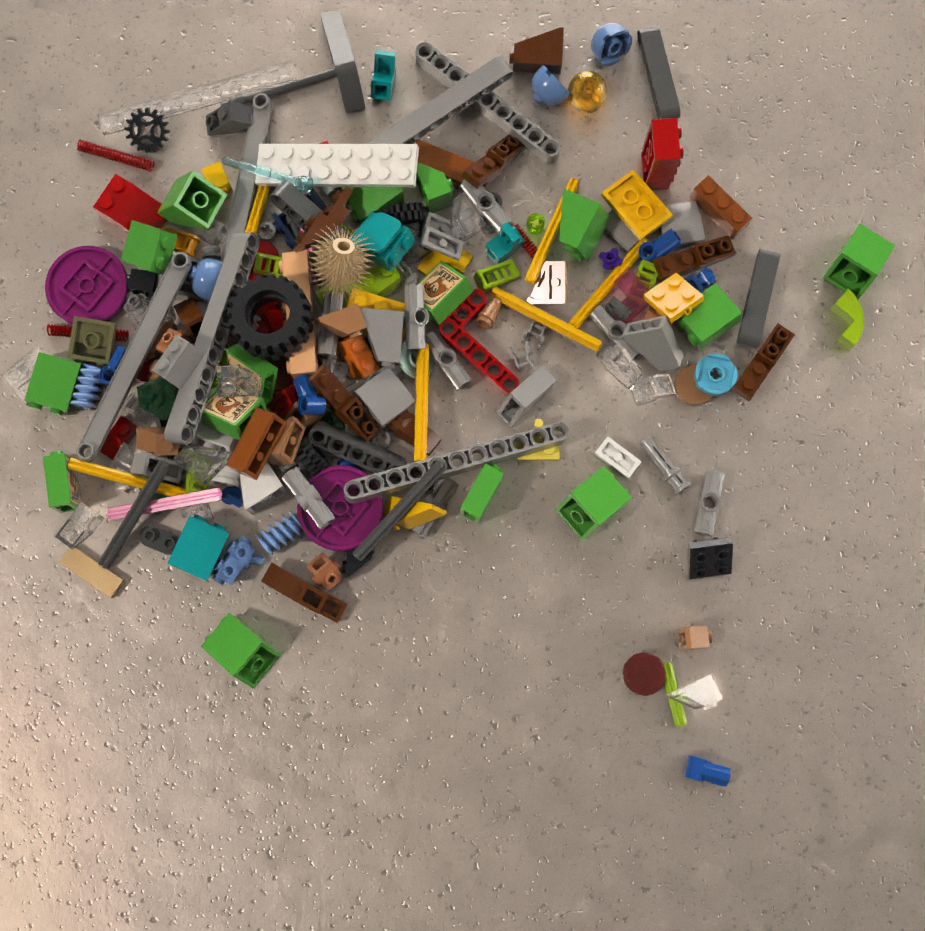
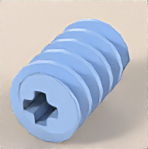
M82 364L87 369L79 370V373L84 377H77V381L82 385H75L74 388L79 393L72 394V397L77 401H70V405L90 410V408L98 406L93 400L100 399L95 392L103 390L97 385L104 383L99 379L100 368Z
M289 511L290 519L283 515V523L275 520L276 528L269 524L268 533L262 529V537L260 538L256 535L263 548L270 555L274 554L273 547L281 550L280 542L287 546V538L294 541V533L299 536L303 535L300 522L292 511Z

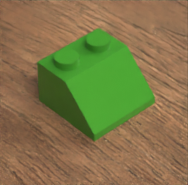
M418 163L416 184L428 211L435 213L451 207L452 198H454V187L451 179H446L445 174L441 171Z

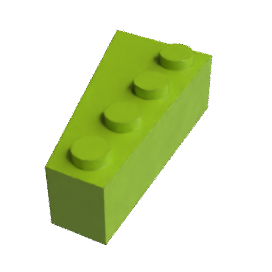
M376 265L364 270L368 272L367 274H360L367 278L358 279L364 284L354 282L363 289L362 291L365 290L382 297H387L402 286L401 277L396 266L390 272ZM349 282V285H350L352 288L359 289L358 287L352 285V283L350 284V282ZM331 284L328 287L324 286V288L321 287L315 290L322 309L324 293L328 291ZM347 285V289L345 287L343 290H341V287L339 288L341 294L345 290L342 309L346 308L350 294H347V292H351V288H348Z

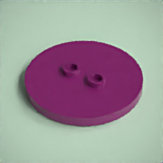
M97 246L76 247L63 253L51 265L45 281L46 298L52 310L62 320L73 325L74 316L108 322L121 311L126 303L127 293L129 292L126 286L128 274L121 261L110 251Z
M332 466L323 469L316 476L313 475L308 480L309 484H312L323 498L322 501L335 517V520L330 525L320 530L308 512H305L299 503L297 504L300 525L305 534L315 544L324 549L339 552L356 549L382 521L384 511L382 496L357 504L347 502L344 497L345 484L351 480L368 476L366 473L350 466ZM375 482L369 484L371 490L379 489ZM357 488L348 490L350 496H357L360 493Z

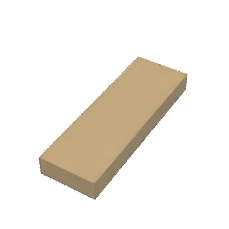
M70 545L59 561L60 564L110 598H113L124 582L122 578L107 568H102V565H99L97 561L74 545Z

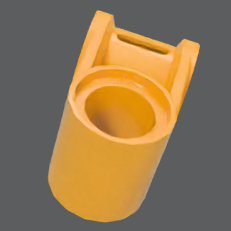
M169 227L162 229L178 235L174 247L175 252H184L188 256L195 258L194 251L197 243L201 241L198 236Z

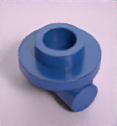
M228 486L222 490L221 500L223 503L233 504L237 508L243 505L240 488Z

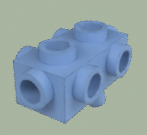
M241 536L240 539L230 542L226 548V555L223 559L220 558L213 568L215 570L212 573L214 575L212 579L221 585L224 583L231 585L242 568L246 569L250 563L262 565L264 557L253 555L255 549L250 546L252 542Z

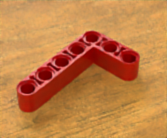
M474 289L439 325V333L455 352L500 393L508 397L514 389L507 390L504 384L506 382H513L516 388L519 386V379L465 330L486 305V294L484 291ZM479 297L482 299V303L474 304L471 300ZM460 312H466L468 317L460 319L457 315ZM449 326L454 331L451 334H446L443 332V329ZM466 340L469 342V346L461 348L458 343ZM476 354H482L485 359L477 362L473 357ZM491 368H497L500 373L497 376H492L488 371Z

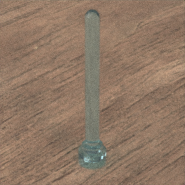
M229 157L222 158L224 165L280 182L288 181L299 191L306 194L310 193L313 186V179L305 175L293 177Z

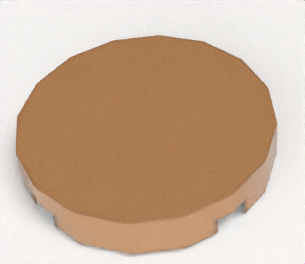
M697 364L683 367L676 375L674 381V388L678 398L692 406L704 404L712 398L711 395L704 393L696 387L694 370ZM710 373V375L713 376V379H716L714 374Z

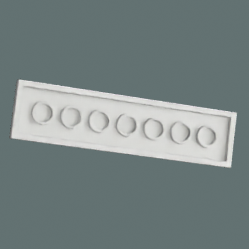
M259 144L255 184L257 186H279L282 181H288L294 186L415 187L419 146L417 144Z

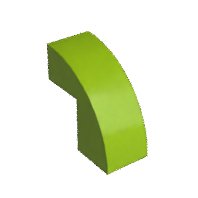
M847 289L830 310L849 325L836 341L850 351L862 335L864 315L857 297Z

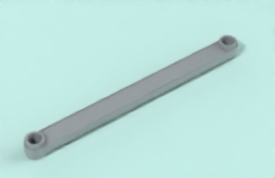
M259 93L253 98L250 115L251 126H248L221 257L222 262L226 256L233 234L246 231L253 208L257 188L255 178L259 144H265L273 110L271 99L264 93Z
M177 252L172 256L77 447V456L81 460L92 462L97 458L191 269L192 261L186 253ZM186 259L184 265L177 266L179 260ZM90 447L91 454L88 457H84V450Z

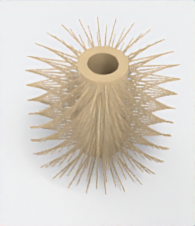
M343 227L341 238L339 234V238H336L334 233L335 240L330 241L322 237L326 241L324 243L315 240L324 246L322 250L319 245H311L318 248L319 251H310L317 254L318 257H309L316 260L317 263L308 264L317 268L307 270L315 272L319 270V272L315 275H306H319L322 277L314 280L315 282L318 280L323 281L326 278V281L323 283L329 282V284L325 285V287L331 284L330 288L332 289L333 287L332 293H334L335 286L337 293L338 287V296L340 287L341 290L344 287L347 289V285L348 288L353 289L349 282L356 287L358 286L354 283L355 281L356 283L364 284L358 280L367 279L360 275L368 273L362 268H372L364 264V262H373L365 258V256L375 255L367 253L363 256L361 255L364 253L363 251L376 250L359 248L368 244L355 245L360 241L354 243L353 239L351 241L352 236L348 239L349 230L346 238L345 233L343 238Z

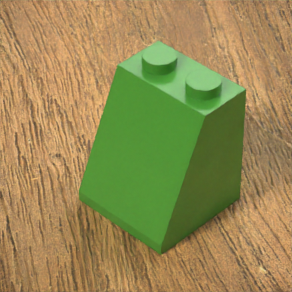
M192 170L175 180L157 214L174 225L209 229L228 194Z
M349 187L353 192L345 206H350L352 210L350 215L354 223L359 222L361 226L372 211L386 214L385 208L387 206L405 203L404 194L401 187Z
M564 189L559 241L564 246V250L570 253L569 256L577 261L583 259L588 262L611 217L600 203Z
M859 224L823 278L844 292L849 289L859 299L878 276L895 245L864 225Z
M603 466L573 490L555 510L578 537L584 541L628 503L632 497L627 489L615 479L614 475Z
M228 613L220 621L217 628L212 634L207 636L205 642L201 645L233 677L252 688L256 686L281 655L231 613Z

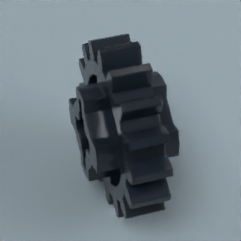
M146 107L145 112L141 108L137 109L138 115L132 112L130 115L133 119H126V122L130 125L124 128V130L130 133L126 136V139L132 138L133 140L130 145L137 144L138 151L145 148V153H149L150 148L154 152L158 151L157 145L163 148L164 144L162 141L169 140L165 134L170 133V130L165 128L169 122H163L162 120L165 115L158 116L157 109L151 113L150 107ZM143 116H149V117H152V118H154V119L151 120V121H146V120H145L144 118H142V117H143ZM135 125L137 126V134H136V135H135V131H134ZM153 125L150 133L142 135L146 130L145 127ZM158 126H160L161 129L160 135L157 133ZM149 139L153 144H146L141 141Z

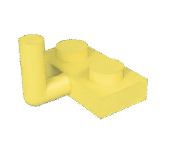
M536 419L533 428L542 427L543 421ZM534 436L533 440L536 443H543V439L540 436ZM517 442V449H522V443ZM559 446L518 457L517 461H559Z

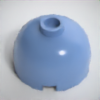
M608 23L601 26L594 33L591 40V49L594 56L605 66L619 62L620 58L618 57L623 53L626 55L632 45V36L628 30L617 23Z
M544 65L534 74L532 88L535 93L532 96L540 104L544 102L547 105L555 106L571 95Z
M206 258L199 261L195 267H191L188 278L191 279L190 286L197 296L210 301L223 264L222 261Z

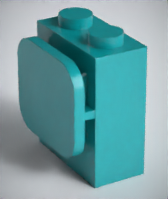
M373 211L351 238V241L354 237L356 238L355 242L360 241L355 245L368 244L359 248L376 249L363 251L364 253L361 256L365 255V253L375 255L365 256V258L390 272L399 264L400 260L416 241L410 229L403 226L398 219L383 212L375 213Z
M195 514L194 517H188L167 564L208 581L229 533L225 532L226 527L217 523L211 526L205 523L206 518Z

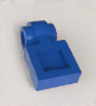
M704 268L697 274L698 279L694 274L685 278L700 293L704 291L702 286L709 288L716 283L715 274L712 270H708V268Z

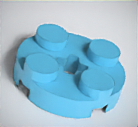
M712 353L702 358L694 370L696 387L711 396L726 394L735 385L737 380V369L731 362V359L720 353ZM714 370H718V374L721 375V378L718 377L717 379H713V376H711L710 373H713Z

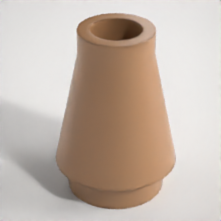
M492 297L476 315V323L484 329H490L492 326H495L502 302Z

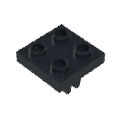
M713 537V540L699 542L692 540V543H688L687 574L689 580L732 573L733 541L731 537L721 539Z

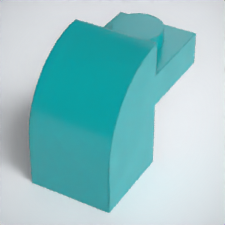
M375 51L374 73L371 79V98L391 101L396 77V52Z
M506 222L500 227L499 234L486 243L485 252L495 264H499L513 255L525 240L513 225L510 226Z

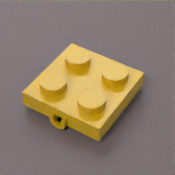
M674 273L645 293L644 300L662 316L666 315L669 322L673 323L684 314L686 316L690 315L692 309L704 301V296L679 274Z

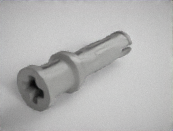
M648 436L640 443L664 474L663 479L668 481L674 488L676 495L691 485V482H687L680 473V468L672 465L651 436Z

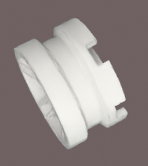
M214 464V475L211 476L210 482L226 487L236 486L239 488L240 482L238 480L240 474L226 465L218 467L217 464Z

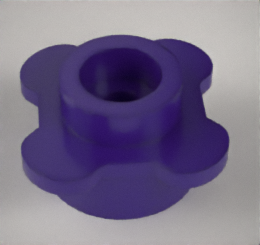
M612 248L608 252H601L599 254V259L603 261V269L613 270L622 264L617 248Z

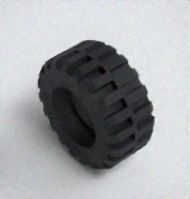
M268 274L267 278H264L263 275H258L256 280L251 281L249 279L244 282L246 286L243 288L239 287L235 291L237 296L231 298L229 303L232 308H228L227 315L230 318L228 325L232 330L231 333L245 351L247 350L250 355L254 357L259 356L261 360L266 361L269 357L273 361L280 360V356L283 355L285 358L292 356L290 352L301 350L300 344L302 342L307 343L309 340L307 333L312 332L313 324L311 321L314 320L311 304L303 290L293 280L289 281L287 277L282 275L277 278L275 274ZM270 302H281L289 307V318L278 331L263 334L254 330V316L263 305Z

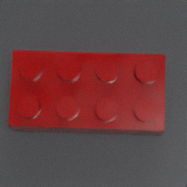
M677 118L651 120L641 150L643 181L652 191L669 189L671 182H674V175H677V167H680V159H683V146L679 144V139L682 137V128L678 126Z

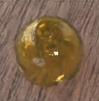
M594 71L577 73L571 79L567 89L571 94L567 98L570 105L579 112L593 113L598 111L604 105L607 98V84L604 78Z

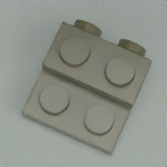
M74 316L68 358H72L74 362L87 364V361L95 362V367L103 368L108 366L116 350L114 342L117 323Z

